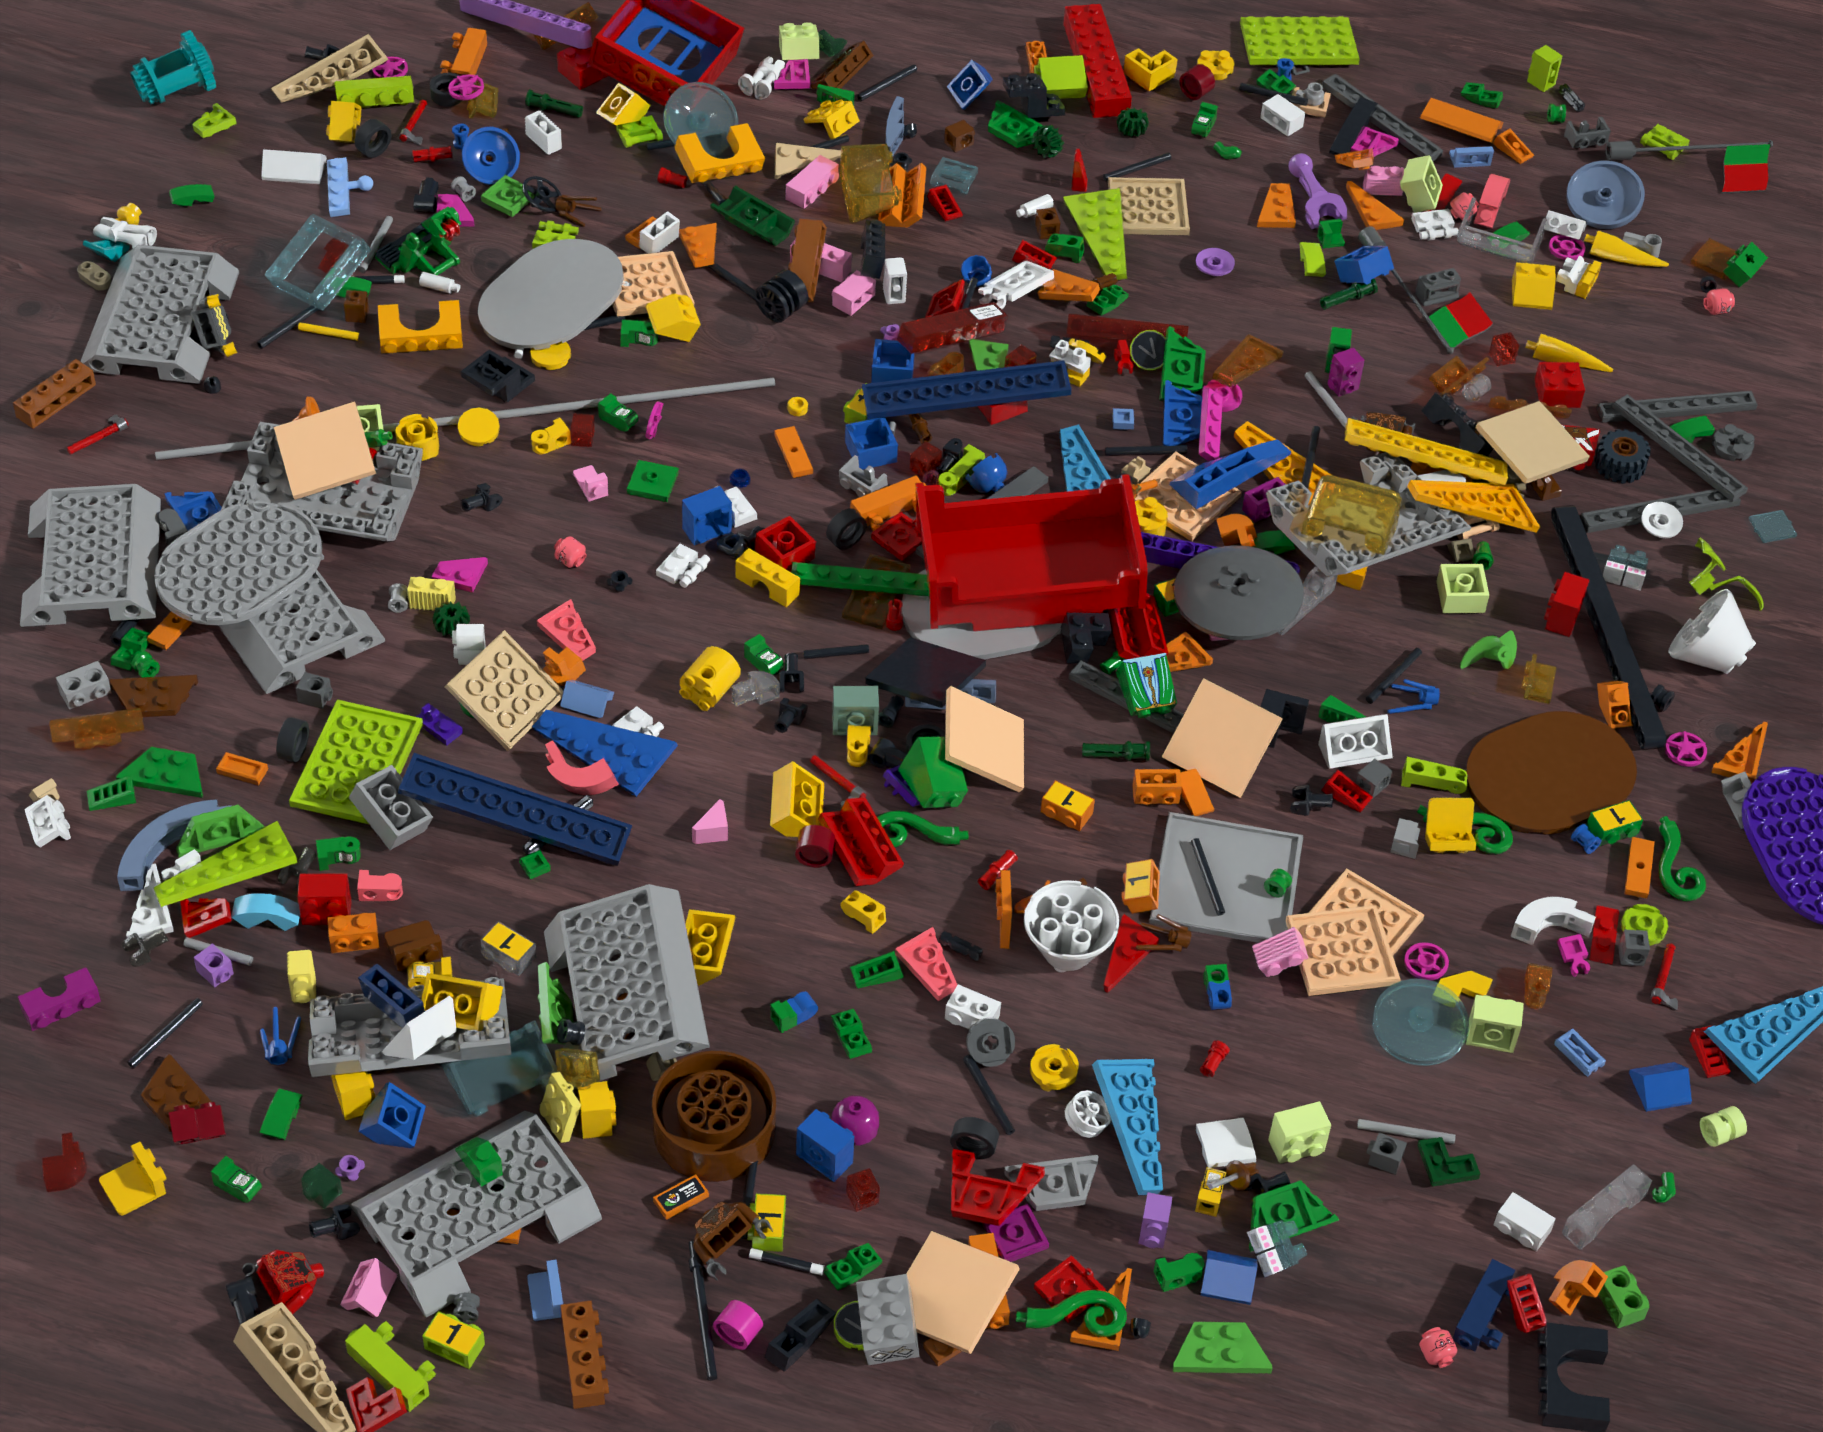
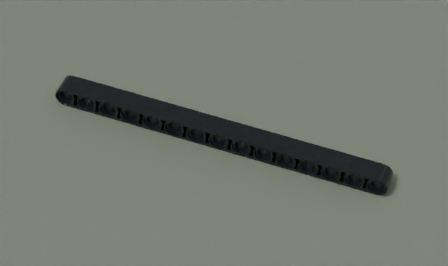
M1574 505L1552 507V523L1572 574L1589 579L1583 603L1613 680L1628 683L1631 724L1641 749L1665 747L1666 734L1577 509Z

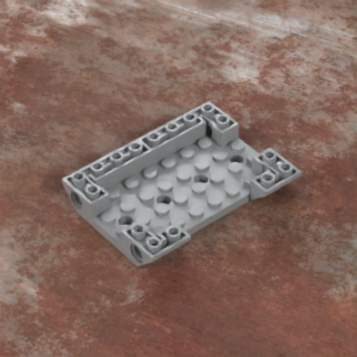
M137 245L120 259L80 362L92 369L93 372L115 375L120 374L123 364L157 367L159 379L200 384L210 352L190 338L194 326L191 312L200 310L199 301L204 298L207 288L209 289L210 296L218 294L219 299L230 300L239 270L218 253Z
M266 422L259 423L247 450L249 459L247 469L241 482H233L221 510L236 504L241 506L253 504V501H270V504L281 506L285 504L301 511L313 521L318 530L382 541H395L419 481L423 448L387 442L385 446L379 447L377 452L376 474L360 479L358 485L349 482L294 500L274 427L279 425ZM342 496H349L346 499L341 498ZM385 502L390 503V504H388L387 506L381 505L382 503H385Z
M1387 452L1360 461L1365 483L1363 488L1309 506L1308 503L1312 493L1300 481L1268 490L1266 493L1274 524L1326 576L1347 574L1470 531L1471 526L1455 511L1416 501L1407 485L1410 480H1416L1418 475L1399 457H1393Z
M137 484L48 489L30 506L28 538L45 537L42 576L22 595L20 626L66 624L67 611L101 608L109 609L111 621L156 618L157 589L155 584V568L159 557L161 498Z
M318 570L315 571L305 584L259 615L238 623L218 625L266 694L300 680L304 672H306V664L337 650H340L347 659L385 642V638L366 612L343 605ZM291 609L299 610L295 613L288 612ZM312 637L319 638L316 641L309 640Z
M648 884L561 911L555 916L544 931L550 970L553 972L568 967L577 1021L583 1022L585 1025V1037L579 1046L572 1045L570 1042L563 1046L569 1084L573 1085L574 1089L578 1088V1084L594 1083L617 1076L615 1065L655 1052H659L663 1061L710 1047L678 890ZM614 916L611 922L603 923L605 918ZM621 954L618 960L610 961L612 956ZM628 993L625 999L617 1000L620 994ZM628 1033H635L632 1039L624 1040Z
M490 977L484 981H478L503 987L499 1010L494 1017L483 1021L484 1028L482 1031L456 1028L457 1031L415 1060L384 1055L382 1051L402 1028L364 997L363 994L343 993L335 997L322 995L311 999L310 1025L312 1039L309 1040L308 1052L311 1076L317 1077L511 1055L504 978ZM416 985L409 989L419 999H422L424 985Z
M523 1111L476 1136L489 1141L502 1160L503 1175L482 1187L454 1148L351 1203L352 1209L375 1243L381 1242L398 1267L401 1282L425 1317L452 1304L457 1294L471 1293L458 1264L459 1262L545 1215L546 1226L558 1243L602 1220L600 1211L587 1183L536 1114ZM537 1161L547 1162V1165L543 1168L534 1166ZM495 1184H500L504 1186V1188L498 1192L492 1191L490 1189ZM451 1208H457L460 1210V1212L454 1216H450L446 1213ZM412 1232L415 1234V1237L411 1240H404L402 1235Z

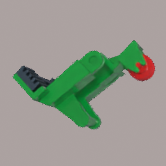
M447 207L439 211L399 239L378 249L375 258L391 274H395L399 270L407 273L417 267L422 272L439 275L453 265H459V257L448 247L453 240V236L458 237L460 235L461 222L459 221L458 212L453 207ZM433 250L447 260L433 268L423 255Z

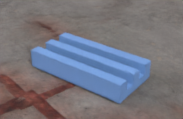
M1574 1029L1569 1030L1555 1040L1554 1045L1587 1077L1591 1075L1592 1071L1595 1072L1598 1070V1067L1605 1065L1606 1060ZM1569 1037H1570L1578 1046H1576V1045L1569 1039ZM1584 1053H1586L1595 1062H1592Z

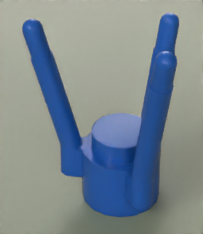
M1404 679L1403 682L1414 687L1392 684L1391 687L1394 689L1419 693V701L1423 702V704L1389 709L1387 712L1391 714L1419 709L1431 710L1432 705L1438 704L1439 688Z
M273 1007V1041L270 1042V1045L268 1044L265 1030L260 1029L265 1050V1060L274 1065H281L286 1063L288 1058H292V1049L299 1030L301 1017L296 1019L287 1047L285 1041L279 1039L278 1008Z

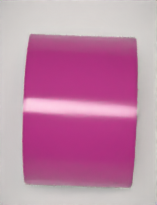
M731 1300L713 1323V1328L717 1335L724 1342L739 1350L746 1349L763 1327V1321L757 1312L738 1300Z

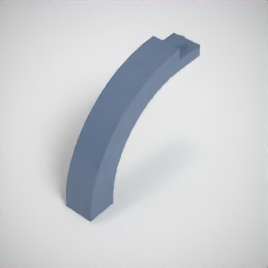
M217 800L195 802L171 810L149 823L132 840L121 859L117 875L120 891L144 890L146 875L151 864H153L163 850L182 838L193 816L231 806L218 807Z

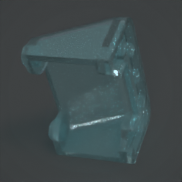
M535 1020L525 1024L524 1028L512 1031L509 1034L511 1055L444 1062L441 1065L469 1115L474 1114L475 1117L483 1115L489 1111L488 1107L539 1084L542 1088L546 1087L551 1073L559 1072L546 1043L542 1042V1034Z

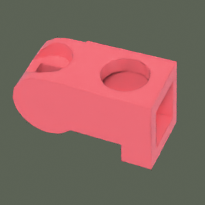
M359 870L357 887L359 901H395L401 898L403 888L399 875L394 873L384 876L369 875V870Z

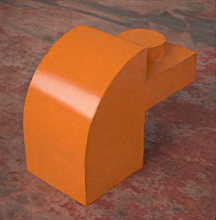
M1230 514L1216 519L1224 546H1231L1237 543H1241V546H1255L1253 538H1256L1257 534L1250 518L1242 514Z
M550 647L543 652L546 659V666L543 670L560 686H565L568 680H576L586 671L582 658L568 647L559 654Z
M1584 1260L1572 1261L1562 1267L1554 1276L1559 1283L1549 1301L1562 1314L1570 1316L1582 1295L1594 1298L1598 1296L1608 1276L1593 1262Z

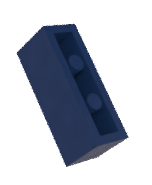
M378 964L358 977L364 997L401 1028L425 1012L423 1001Z

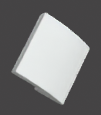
M1244 1118L1196 1124V1133L1202 1144V1155L1208 1168L1227 1166L1233 1160H1238L1243 1164L1256 1162L1253 1143Z

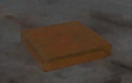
M1709 238L1694 255L1690 264L1725 280L1728 276L1723 270L1728 266L1726 262L1733 255L1736 256L1735 250Z

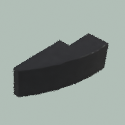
M815 1299L786 1323L784 1331L768 1344L764 1358L785 1372L818 1339L835 1318L836 1312L820 1300Z

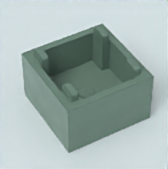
M833 686V735H847L848 725L871 726L870 735H877L879 715L878 686Z

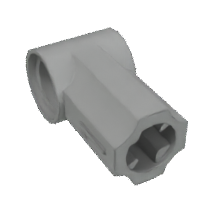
M1625 232L1624 242L1656 258L1659 257L1662 244L1660 236L1649 234L1645 237Z

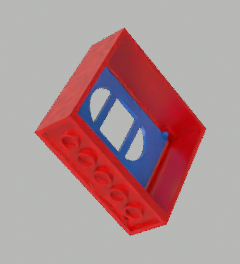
M626 0L595 36L588 64L686 118L736 56L745 28L695 0ZM650 28H661L660 32L646 49L642 50L638 43L639 35ZM667 32L689 43L671 66L649 55ZM697 48L701 56L700 63L692 69L678 70L677 68L690 52Z

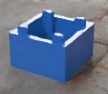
M1363 246L1334 260L1340 282H1346L1347 284L1364 283V285L1371 283V279L1381 274L1385 276L1389 274L1390 270L1394 269L1388 246Z
M875 339L871 383L913 378L915 342Z
M885 417L845 425V444L851 457L854 455L858 456L859 468L863 470L868 466L877 467L897 462L898 444Z
M721 486L682 500V529L693 545L701 544L732 532V502Z
M815 1109L797 1128L796 1155L833 1182L853 1163V1132L847 1128H842L832 1121L825 1112L821 1113Z

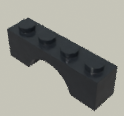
M866 219L861 237V249H864L860 275L880 279L885 261V223L876 219Z
M1435 392L1421 411L1433 424L1445 426L1454 422L1458 426L1461 436L1458 449L1488 457L1494 448L1476 429L1478 422L1473 418H1469L1466 415L1467 411L1463 407L1456 405L1453 402L1455 399L1450 394Z

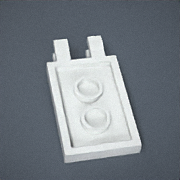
M1024 261L986 282L984 287L979 288L978 293L984 295L979 300L980 304L987 305L993 298L998 300L994 305L1001 310L1005 307L1008 300L1013 302L1053 279L1054 271L1032 262Z

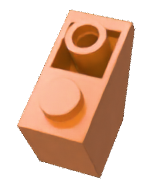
M1622 681L1597 683L1599 706L1608 726L1612 729L1632 726L1628 683Z

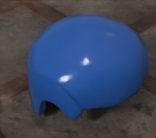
M979 255L970 256L962 263L961 273L967 284H969L972 277L978 279L976 287L983 286L991 279V266L985 257Z

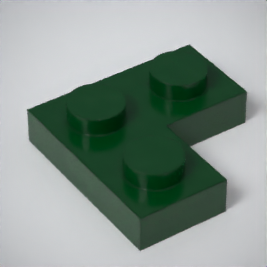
M1442 1137L1419 1140L1417 1146L1432 1187L1478 1180L1480 1178V1171L1473 1154L1449 1157Z

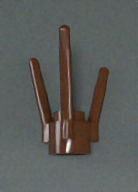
M562 195L556 201V210L560 211L559 215L570 219L582 227H585V223L568 213L573 212L575 207L601 211L602 209L601 207L575 202L596 201L597 197Z
M1157 914L1156 918L1175 929L1166 930L1143 922L1139 924L1146 929L1168 935V942H1171L1172 945H1137V950H1175L1181 952L1182 948L1186 949L1190 944L1191 931L1188 930V927L1181 926L1160 914Z

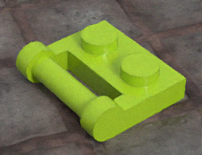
M652 115L642 117L640 121L616 125V130L626 148L646 141L663 140L662 131L658 128Z
M1657 124L1652 130L1642 136L1640 144L1650 147L1688 146L1690 140ZM1683 150L1660 152L1667 155V158L1674 160Z

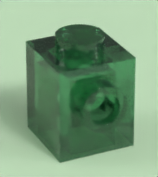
M320 1163L314 1168L308 1169L301 1178L303 1195L311 1202L314 1200L324 1209L343 1193L341 1180Z

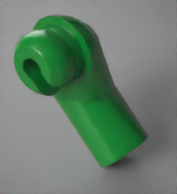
M1220 141L1216 142L1213 147L1224 159H1237L1242 154L1238 147H1225Z
M1671 1172L1663 1173L1661 1175L1663 1186H1660L1659 1189L1654 1188L1652 1191L1653 1199L1658 1203H1665L1676 1194L1674 1174Z

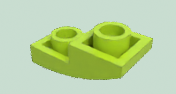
M1300 242L1301 261L1304 262L1305 276L1324 277L1326 275V267L1320 244Z

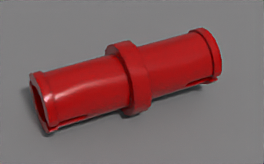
M432 146L430 149L412 150L414 162L428 160L436 162L437 159L453 158L451 146L440 148Z
M1006 850L997 861H993L989 865L990 869L978 879V884L983 889L989 890L996 882V879L1000 878L1001 870H1008L1018 860L1017 855L1012 850Z

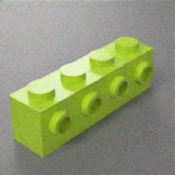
M411 76L335 81L336 100L340 102H353L362 108H369L373 105L384 107L391 104L407 105L414 102Z

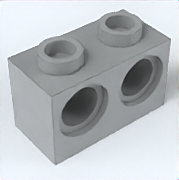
M98 661L56 677L59 692L69 710L111 693L109 679Z

